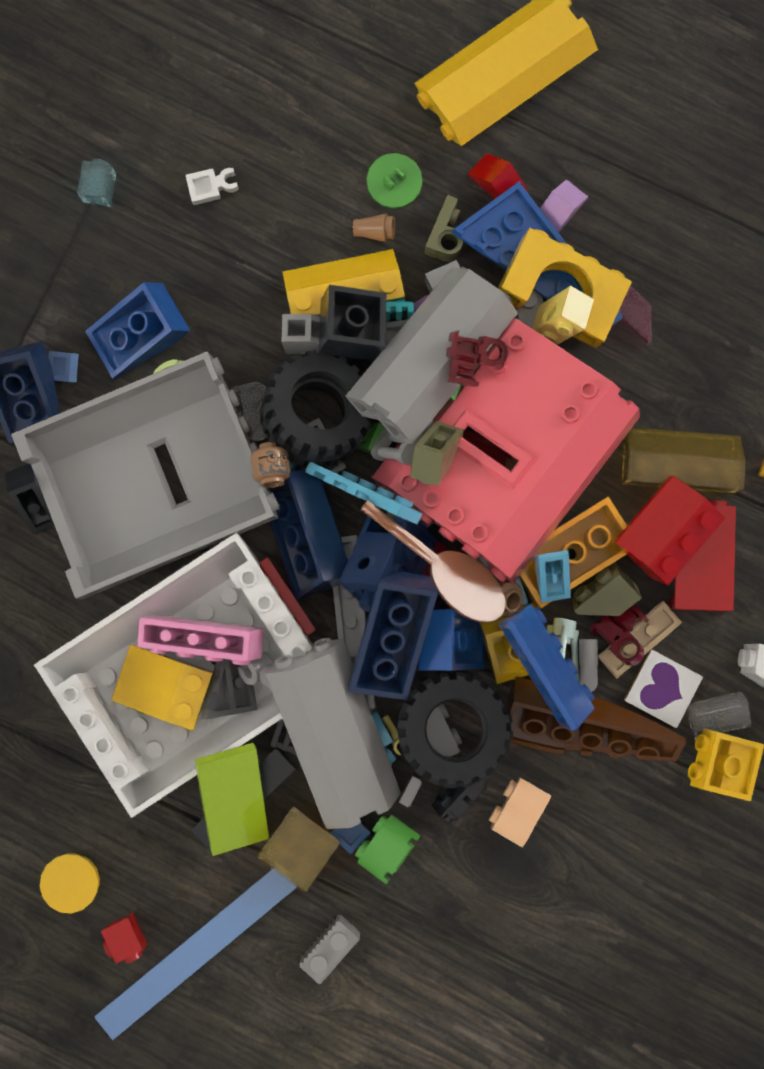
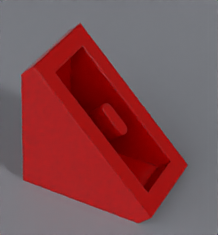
M486 154L468 173V176L494 199L518 182L528 192L527 187L512 164L490 154Z

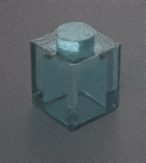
M93 159L92 162L83 160L77 191L82 202L111 207L116 173L112 165L102 159Z

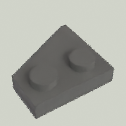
M230 659L216 661L202 712V720L257 710L254 685L246 684L240 677L238 667L242 665L233 664V660Z

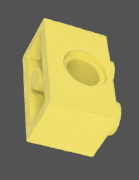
M569 286L539 305L532 329L558 345L585 330L594 299Z

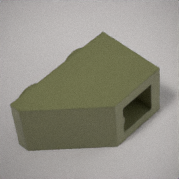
M614 563L612 566L599 571L596 578L587 586L579 587L571 601L573 609L578 615L620 616L642 597L638 586Z

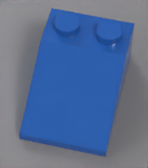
M143 282L85 332L112 379H116L173 346L189 333L190 329L164 284Z
M454 609L433 610L418 660L419 670L485 669L484 641L479 622L462 616Z

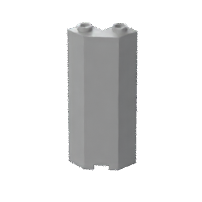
M451 268L345 397L362 416L379 420L395 440L413 444L460 386V384L448 382L451 360H455V358H448L446 356L447 348L451 347L452 342L448 341L449 334L453 331H459V336L478 340L481 336L498 339L518 314L512 305V299L472 270L467 268Z
M323 638L313 644L314 647L305 656L292 657L291 655H284L274 661V665L265 675L326 829L352 828L361 823L360 817L375 810L378 815L388 811L401 795L365 695L348 691L354 665L344 639L331 640V638Z

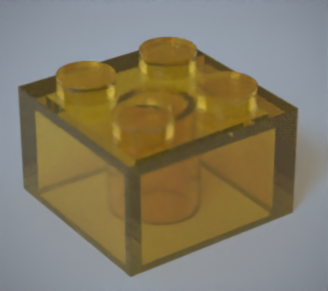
M292 807L256 858L304 893L311 886L341 841Z

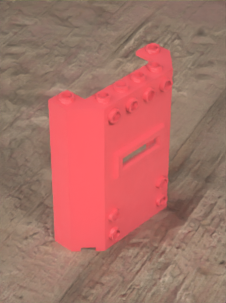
M515 318L498 338L504 341L508 347L507 360L499 366L478 364V368H475L473 371L474 377H472L476 379V382H479L478 387L462 385L455 400L446 402L432 419L434 421L432 425L439 421L464 430L469 426L518 460L514 468L509 471L467 440L461 438L450 470L439 486L427 485L418 479L410 477L412 464H401L398 460L386 459L372 476V479L378 485L375 488L376 491L378 487H381L395 494L393 500L398 495L413 502L412 508L422 513L421 521L427 525L433 522L439 526L440 530L438 532L450 542L457 539L464 545L462 550L474 559L480 556L488 563L489 567L492 568L489 572L502 583L507 579L512 584H514L640 418L639 408L632 401H626L620 397L618 393L621 389L614 382ZM493 344L487 351V357L491 361H496L499 358V348ZM398 443L395 448H400L402 443Z

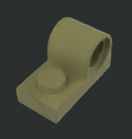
M447 195L425 246L426 255L446 262L454 261L460 256L463 244L460 238L452 234L454 228L449 226H455L460 214V210L456 209L457 198ZM445 240H452L456 244V248L446 250L441 244Z

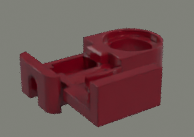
M459 331L451 332L448 341L452 342L451 347L447 348L446 356L448 358H455V360H451L448 382L478 387L479 382L472 378L474 377V369L478 368V364L485 366H499L507 360L509 353L506 343L497 338L481 336L476 340L459 336ZM491 344H495L500 351L499 358L496 361H491L487 357V348Z
M632 605L630 607L632 612L627 609L620 616L602 615L600 617L602 621L599 624L595 622L590 627L591 632L595 636L599 633L611 645L609 650L627 666L639 664L644 657L643 646L630 633L633 631V625L639 621H644L645 623L649 621L635 605ZM629 644L636 645L637 652L635 656L624 658L622 655L623 648Z

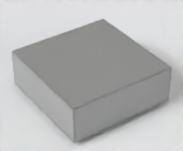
M411 774L399 797V803L407 807L411 806L422 784L420 777Z

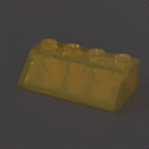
M632 427L625 436L622 484L661 487L670 475H673L693 490L737 493L744 489L746 460L741 438L734 435Z

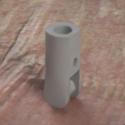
M579 639V683L581 686L586 684L592 692L598 685V672L596 668L598 666V639Z

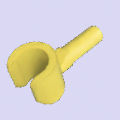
M386 715L382 720L393 738L392 746L394 751L401 755L397 749V744L399 743L398 731L390 717Z

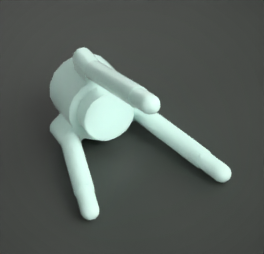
M554 618L553 625H547V631L549 634L554 632L563 646L559 651L564 659L566 645L571 643L572 662L579 672L577 641L579 631L576 630L577 622L569 619ZM578 673L577 675H575V677L577 678V680H578V682H579V673Z

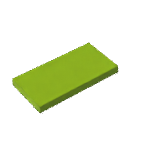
M254 743L195 759L212 856L268 840L266 813L257 751Z

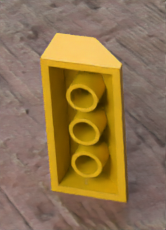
M393 249L283 271L291 314H313L320 316L321 298L329 285L386 293V302L402 298L405 301L400 270Z

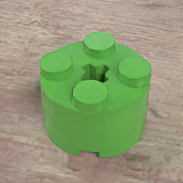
M391 815L389 818L382 816L372 830L376 833L371 842L369 840L364 841L355 854L359 858L357 863L384 884L391 880L386 875L388 873L391 875L394 872L396 873L415 846L410 842L412 838L417 841L421 836L394 815Z

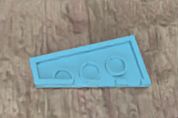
M309 462L306 468V473L363 500H368L390 513L415 524H418L422 513L411 508L413 502L398 495L393 500L394 493L378 487L377 491H375L376 485L360 479L359 483H357L359 477L343 470L342 474L339 475L312 462Z

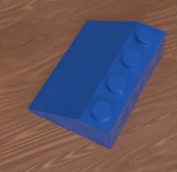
M531 604L526 605L497 624L559 725L574 731L594 710V706L591 703L594 700V696L586 684L581 686L575 675L579 672L571 659L565 660L559 650L563 646L554 632L549 634L543 624L547 620L539 607L533 609Z

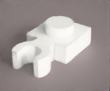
M213 168L186 175L193 205L221 199L219 193L221 190L229 193L237 191L239 189L237 182L232 184L226 183L228 177L235 176L234 169L226 168L217 176H215Z

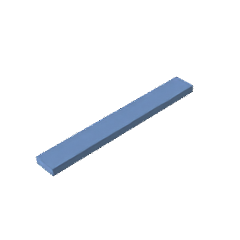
M278 863L97 1013L95 1019L109 1037L114 1040L296 889L297 885Z

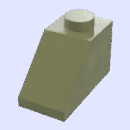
M436 421L415 445L410 477L418 479L427 485L439 486L450 470L464 429Z

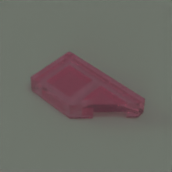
M631 286L627 291L619 312L623 316L622 320L648 344L652 340V306Z

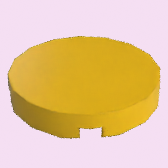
M66 853L54 858L46 865L40 879V890L43 899L51 908L60 913L72 914L86 908L94 901L100 885L97 867L89 858L76 853Z

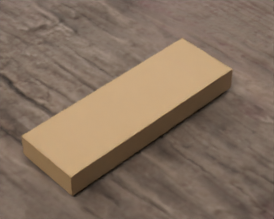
M664 601L658 603L645 614L649 619L647 623L644 621L636 622L633 625V631L630 632L643 646L644 655L682 623ZM634 644L626 645L622 651L623 657L632 658L635 656L637 646ZM609 645L598 655V659L613 677L617 679L631 666L623 664L609 650L611 647Z

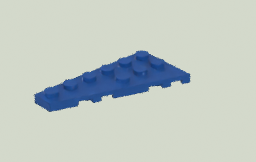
M520 182L509 188L452 231V234L505 271L521 238L529 228L542 230L549 235V238L556 242L566 243ZM549 270L541 273L533 288V291L546 300L569 286L583 293L578 281L572 275L560 270ZM619 311L612 326L623 318Z

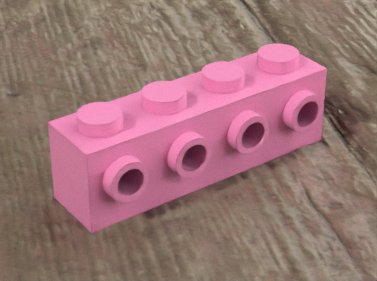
M151 615L139 618L137 647L151 649V653L168 654L170 651L178 652L179 657L194 658L196 655L205 656V660L208 661L230 659L233 660V664L250 665L252 660L262 657L264 628Z

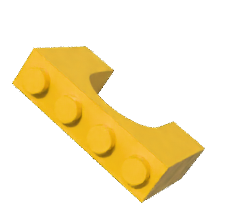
M529 228L521 238L498 289L512 299L514 307L520 309L528 301L541 273L549 270H560L572 275L580 284L583 293L594 299L585 330L572 337L596 349L605 342L632 281L626 279L620 271L609 270L600 265L597 259L575 252L574 248L569 244L556 242L549 238L546 232Z

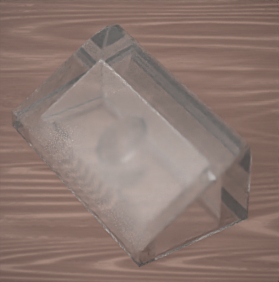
M742 692L690 703L687 708L694 739L699 734H702L703 728L725 733L751 727L749 702Z

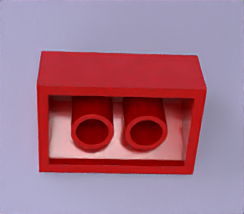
M670 475L614 542L652 579L669 585L724 521L725 517L705 497L675 476Z

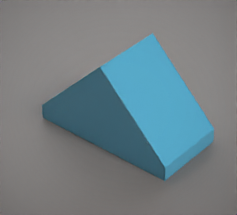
M568 550L533 557L541 603L571 598Z

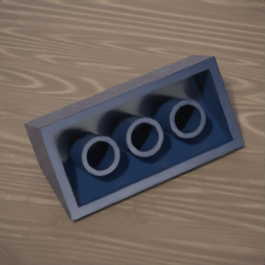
M306 469L290 471L291 474L284 481V485L269 488L279 505V510L276 511L278 518L270 521L296 600L340 585V578L348 562L342 545L341 535L333 518L332 508L324 491L323 481L306 473Z
M399 572L378 579L350 679L349 692L407 700L438 595V590L430 576Z

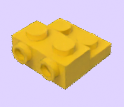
M703 728L702 734H699L695 740V748L698 751L696 761L688 769V777L691 780L690 785L703 790L751 801L764 744Z

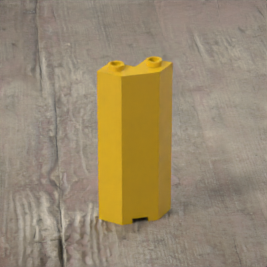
M532 0L415 82L419 92L417 94L419 103L424 109L429 108L439 116L442 123L440 130L448 141L453 140L460 146L464 145L598 50L587 22L583 17L577 20L576 16L571 12L569 7L572 2L570 0Z

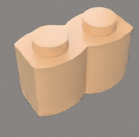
M518 777L516 782L511 780L503 793L507 798L502 807L498 805L495 807L489 821L492 822L490 828L523 848L546 808L551 795Z

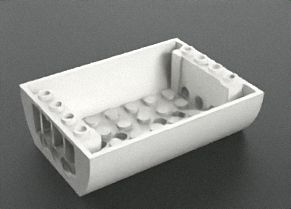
M237 532L34 664L131 818L196 776L195 759L239 747L282 719L272 690L263 685L261 681L254 685L257 710L202 720L203 704L194 730L160 720L112 701L111 699L130 644L135 646L138 644L140 617L163 615L264 628L262 653L265 652L270 657L273 665L274 661L281 656H305L314 647L309 637L305 635L300 625L294 619L285 602L278 595L268 576L265 575L259 566L260 563ZM170 651L168 654H163L214 671L215 668L211 661L205 660V656L196 655L194 658L179 657L178 652Z

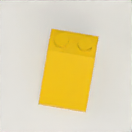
M130 644L111 700L160 720L194 730L210 686L213 671L163 654L151 653V650Z

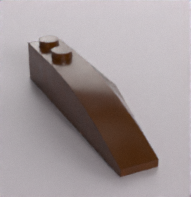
M515 677L506 705L513 720L511 722L513 740L510 743L555 754H564V750L581 751V755L592 756V752L610 753V757L622 758V756L632 754L636 755L637 759L671 762L677 761L686 744V738L664 726L597 697H594V700L591 701L594 710L574 731L568 730L559 725L534 682L530 679Z

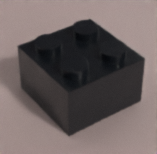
M329 285L320 303L319 353L375 361L385 348L386 293Z

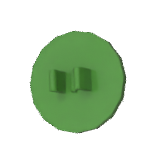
M399 153L385 154L376 159L369 168L367 175L368 191L373 200L381 206L391 209L404 208L414 202L420 194L423 183L421 170L416 162L408 156Z

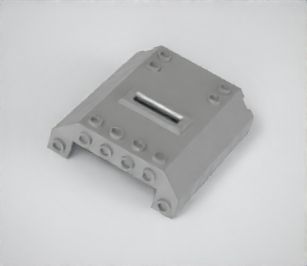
M204 352L11 434L21 461L32 466L67 555L71 569L66 570L65 573L75 599L88 598L220 543L236 532L241 534L278 518L276 511L279 510V505L274 494L270 492L269 488L261 487V483L253 479L250 457L254 451L258 450V446L255 442L250 443L247 435L248 432H251L246 417L244 415L240 417L236 406L240 405L239 399L234 389L229 390L222 376L224 370L218 357L213 359L208 352ZM164 444L167 446L188 499L179 504L175 502L154 449Z

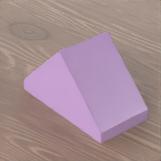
M566 179L551 192L540 209L559 233L588 199V196Z

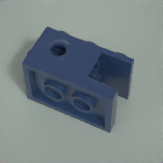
M367 516L339 583L359 602L361 609L369 612L378 579L399 572L424 575L428 562L370 516ZM396 516L394 520L430 550H434L437 540L420 520L418 524Z

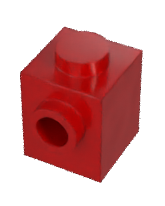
M133 912L106 925L101 930L105 939L103 941L104 950L109 958L113 957L116 964L125 960L126 964L135 961L142 956L141 951L148 945Z

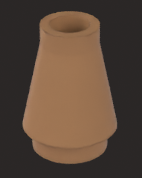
M385 213L363 219H354L353 234L355 237L360 236L387 242L388 239L395 238V218Z

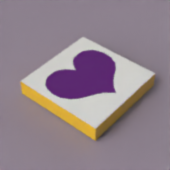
M651 649L641 665L624 701L677 728L703 676Z

